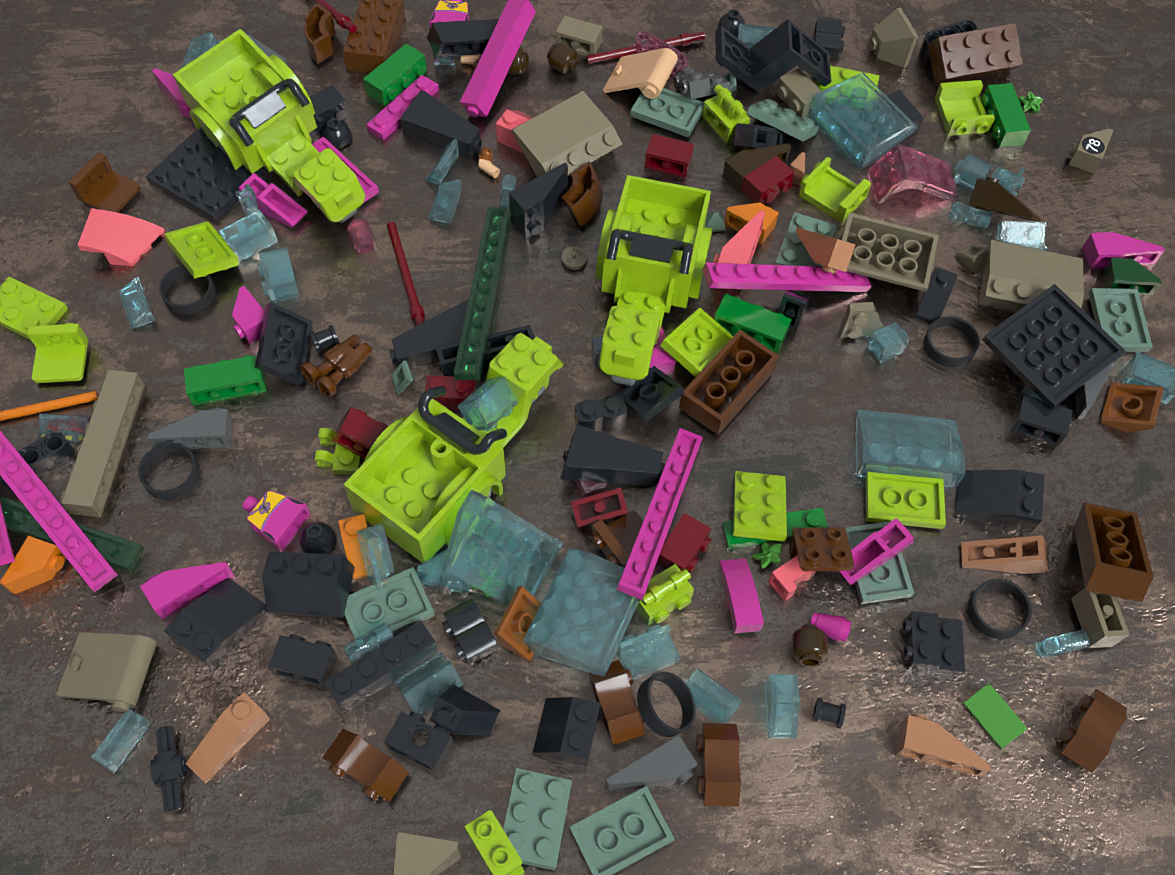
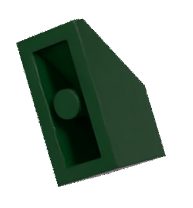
M1111 258L1102 270L1105 288L1138 289L1139 296H1152L1161 285L1160 278L1134 259Z

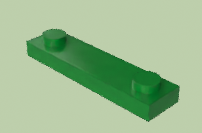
M823 508L786 513L787 536L785 541L791 540L793 528L828 527ZM733 520L722 523L727 549L760 545L764 542H781L733 536Z

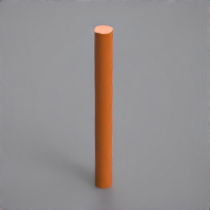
M96 390L0 411V421L96 401L99 394Z

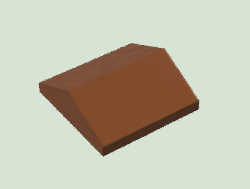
M1111 382L1101 423L1127 433L1154 429L1164 387Z
M518 586L494 634L501 646L524 660L531 661L551 621L553 613L523 586Z

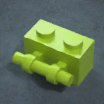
M719 84L714 88L718 95L704 101L702 117L726 143L734 140L737 123L749 124L750 118L739 100L735 101L731 96V92Z
M675 564L650 579L642 600L631 596L630 601L648 626L653 622H656V624L661 623L669 617V612L676 608L681 610L691 603L694 588L688 581L691 576L686 569L681 571Z

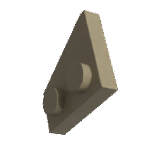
M873 302L849 303L839 328L840 338L885 336L884 325L880 321V316L876 312Z

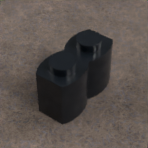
M817 16L813 40L829 52L830 59H837L838 53L842 54L844 41L841 39L844 36L845 26H842V19Z
M607 396L600 401L584 400L575 405L574 421L576 426L580 425L599 432L617 431L626 426L627 409L623 396Z
M473 599L443 613L445 621L441 624L448 638L453 635L457 644L453 645L460 660L465 658L468 665L498 650L497 643Z

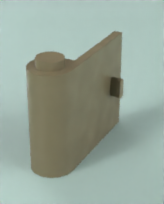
M79 632L56 696L62 698L105 700L112 704V709L128 712L129 708L136 707L157 642L141 635Z

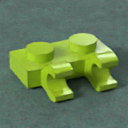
M319 428L318 438L320 439V445H336L335 454L325 450H316V466L320 468L333 467V474L353 475L360 468L361 457L331 441L336 431L329 428Z

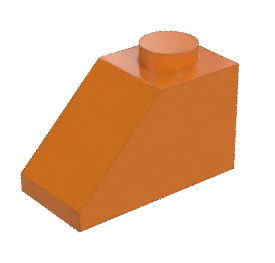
M761 203L731 206L726 210L724 223L739 232L760 211L765 212L763 229L758 243L763 244L775 228L779 213Z
M362 514L339 520L338 523L347 559L355 567L353 580L378 574L379 569L365 515Z
M28 536L17 553L15 562L11 563L0 584L10 593L17 594L53 579L57 571L63 567L66 557L56 545Z

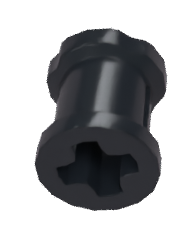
M329 325L328 329L317 333L309 332L317 353L321 352L322 348L333 344H340L333 325Z
M817 697L812 722L822 721L834 724L836 728L841 729L845 718L846 704L835 705L824 702L822 698Z

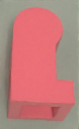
M798 556L773 571L768 582L781 598L786 601L794 595L797 589L796 585L801 581L810 580L816 571H802Z

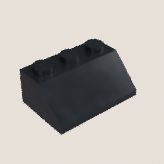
M269 552L262 575L267 613L343 618L355 567L343 554Z

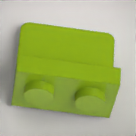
M65 323L61 325L42 324L39 326H28L27 335L36 347L32 379L35 383L79 381L83 378L88 338L79 324Z

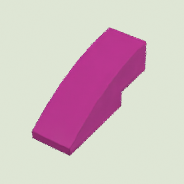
M255 173L239 187V197L270 218L291 228L308 212L273 183L268 185Z
M895 518L877 533L875 531L851 550L854 560L853 570L839 572L852 585L914 542V537Z
M746 558L720 561L728 612L731 614L734 634L761 631L764 625L761 607Z

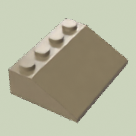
M584 91L511 130L537 177L565 162L568 165V175H570L590 161L591 163L622 145L613 125Z
M849 212L841 240L855 244V248L847 271L927 292L939 235Z
M990 240L978 305L1016 313L1049 287L1056 284L1082 308L1084 297L1083 259Z

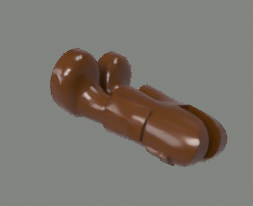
M354 334L326 352L323 356L325 362L315 367L309 362H304L299 366V369L311 386L314 388L317 386L323 396L331 398L336 394L337 384L342 379H349L358 371L360 365L367 360L373 351V348L368 343L360 345L361 338ZM331 370H336L330 376H326Z

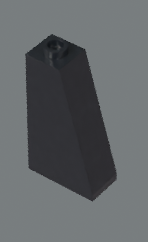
M424 90L419 91L400 118L402 132L405 135L472 159L474 154L481 149L480 129Z
M466 300L393 338L392 344L394 349L389 350L392 363H398L399 366L403 361H407L410 369L437 363L439 360L436 347L481 337L470 300Z
M577 425L560 478L574 481L652 486L656 478L661 477L665 463H662L664 452Z

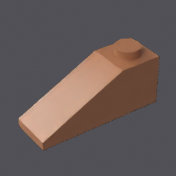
M797 227V235L813 261L823 265L822 270L834 274L836 270L847 271L855 244Z
M1043 535L961 542L963 568L1018 574L1050 572L1048 547Z
M243 692L219 716L185 764L206 784L270 718Z
M921 714L908 715L901 722L897 755L977 777H982L990 771V765L937 722L929 721L928 717Z

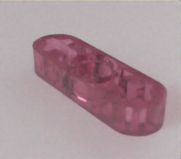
M641 31L636 35L634 46L640 53L652 51L650 50L652 46L653 50L668 48L676 53L678 57L677 63L680 61L682 64L675 65L672 73L682 72V69L688 66V57L684 53L650 32ZM644 40H647V41H648L647 43L645 42L644 44H641V41H642V42H643Z

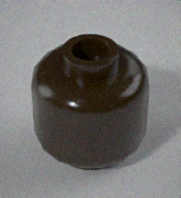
M563 42L553 44L547 53L549 66L562 74H567L570 70L574 71L579 63L577 51Z
M519 47L507 75H522L529 68V56L527 52H524L523 48Z
M805 624L800 629H797L792 635V655L794 659L805 667L819 666L828 656L827 634L813 624Z

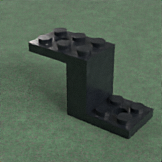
M789 19L751 48L722 26L715 31L717 63L720 66H724L735 77L740 78L748 87L755 89L759 93L795 66H798L802 71H806L814 81L820 82L823 86L831 83L829 52Z

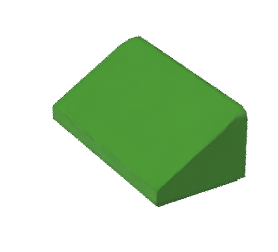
M990 684L984 686L963 703L1000 749L1027 730L1023 722Z

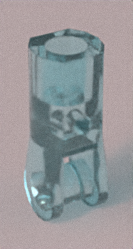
M506 175L503 178L498 213L502 215H510L509 192L513 191L516 186V178L513 175Z
M246 184L245 188L240 192L236 191L235 195L241 205L245 218L249 222H255L261 217V213L256 202L254 190L250 185Z
M954 202L951 205L952 211L949 213V219L952 221L964 222L986 229L992 217L991 212L973 208L961 202Z
M384 622L362 637L349 642L345 646L344 651L348 656L349 662L353 664L395 636L388 624Z
M1080 630L1047 638L1036 645V652L1039 656L1047 658L1061 653L1085 649L1090 646V641L1086 632Z

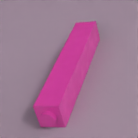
M508 0L460 101L466 109V113L472 117H487L536 13L529 0Z

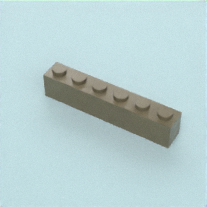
M108 370L105 379L101 382V391L98 400L93 404L91 420L87 422L85 427V437L78 446V456L75 465L71 467L69 472V482L61 494V504L70 514L101 517L145 387L138 373Z

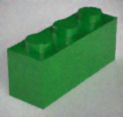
M406 43L363 78L366 94L385 106L427 71L425 55Z
M1013 84L988 85L981 97V101L986 114L994 115L995 119L991 127L993 137L996 139L998 146L1024 145L1031 130Z
M728 294L724 295L714 317V320L732 336L741 330L775 353L779 352L791 319L783 314L772 312L760 305L751 304L741 300L739 297Z
M246 355L242 358L220 360L216 363L185 368L186 394L192 405H201L267 392L264 371L255 368L257 355Z

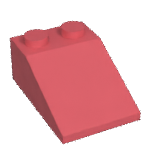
M760 211L723 246L721 254H716L713 263L750 264L763 229L765 212Z

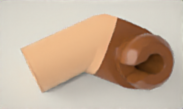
M462 55L461 64H471L476 69L482 55Z
M483 148L478 156V166L491 177L497 178L500 169L492 164L491 156L493 152L489 148Z

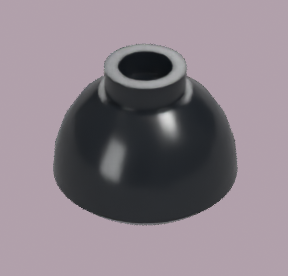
M736 9L729 10L728 13L721 17L718 23V28L720 26L724 27L735 37L743 35L746 29L745 20Z
M332 118L324 126L322 137L327 139L335 148H341L350 143L352 133L344 122L337 118Z
M324 522L308 524L300 535V546L304 553L328 554L333 550L337 541L333 528Z

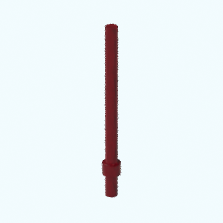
M312 0L331 12L332 17L341 28L347 29L351 33L356 32V25L351 22L347 15L338 12L325 0Z
M704 31L693 34L688 32L682 33L674 38L587 55L586 59L587 63L590 64L677 45L687 46L691 42L705 40Z
M389 222L387 228L411 307L409 312L411 319L418 326L425 322L424 309L418 301L395 222Z

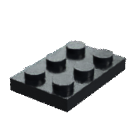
M270 302L267 304L255 368L297 386L303 383L304 376L299 366L306 362L310 340L309 332H311L313 321L275 303Z

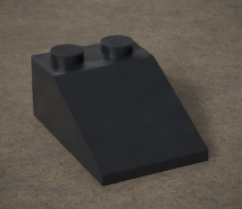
M566 162L509 192L510 221L525 239L540 233L564 201L562 196L568 192V165Z
M960 470L958 473L954 517L1031 533L1042 521L1044 475L1023 470Z
M228 577L183 609L164 632L173 642L214 672L267 612L266 604Z

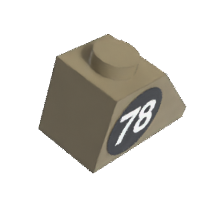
M1109 128L1082 136L1079 143L1074 142L1069 152V155L1072 156L1069 165L1094 174L1104 157L1113 130Z

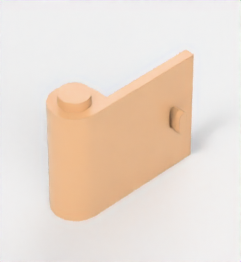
M668 48L622 56L603 91L604 93L639 87L645 97L651 99L658 98L677 63L678 57L674 51Z

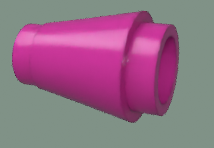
M814 612L810 624L816 625L817 628L823 630L827 637L832 640L846 642L852 621L846 620L844 616Z

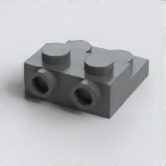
M686 67L682 69V72L675 73L673 77L675 88L690 99L717 94L714 88L719 84L731 91L730 82L714 71L702 73L694 69V67Z

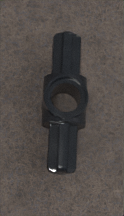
M163 726L156 731L158 754L150 762V772L153 783L157 787H162L165 813H173L182 808L180 784L184 782V778H187V765L185 764L184 754L176 750L174 728L172 726Z

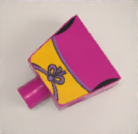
M440 0L429 23L431 27L434 22L469 21L468 3L462 2V0Z
M267 491L261 500L250 495L245 499L242 506L244 510L250 512L246 519L250 527L278 552L284 551L311 515L306 503L273 491Z

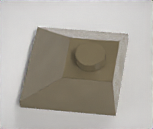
M900 7L873 28L868 44L876 58L906 68L908 67L918 35Z
M398 832L393 875H439L461 859V847L455 841Z

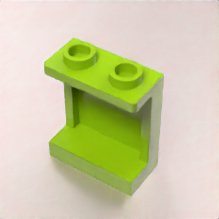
M981 80L940 83L935 101L948 136L989 132L995 118L994 115L986 114L979 95L983 88Z
M827 157L822 163L818 162L810 175L806 174L802 178L799 196L843 223L848 217L849 212L852 213L867 198L872 183L864 178L857 185L830 168L831 158Z
M491 810L464 826L469 840L490 875L525 874L521 866L522 860Z

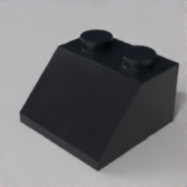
M576 697L546 698L532 754L588 767L601 703Z

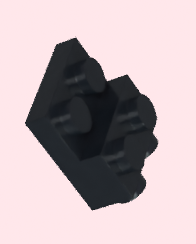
M653 366L649 369L645 378L636 380L634 385H628L616 395L623 396L626 409L635 418L640 417L647 422L685 392L679 383L656 366Z
M911 611L903 619L902 631L903 634H906L907 644L904 645L903 658L907 660L908 670L962 675L965 672L962 620L939 618L937 613Z

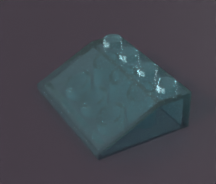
M863 72L813 95L808 112L810 117L860 169L878 161L917 129V126Z
M857 409L856 476L865 477L867 472L938 478L943 479L944 486L957 487L965 475V456L955 420Z
M471 489L457 513L442 569L509 605L518 586H523L530 594L534 595L563 543L490 498Z
M569 548L523 640L534 655L605 677L640 601L636 597L617 590L625 568L592 553Z

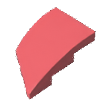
M91 208L78 242V247L81 251L104 253L109 264L133 266L140 259L141 255L151 249L152 242L159 236H164L165 230L158 225L133 216Z

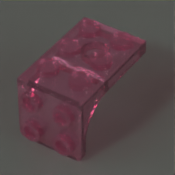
M898 143L869 170L875 201L880 204L891 195L906 189H918L951 202L959 197L951 166L947 161L937 159L929 154H924L916 151L914 148Z

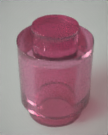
M364 219L353 220L348 225L347 231L354 249L358 250L360 254L370 253L375 249L376 240L369 222Z

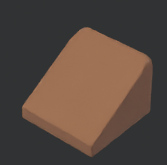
M804 152L800 153L790 164V168L794 171L792 183L800 186L805 172Z

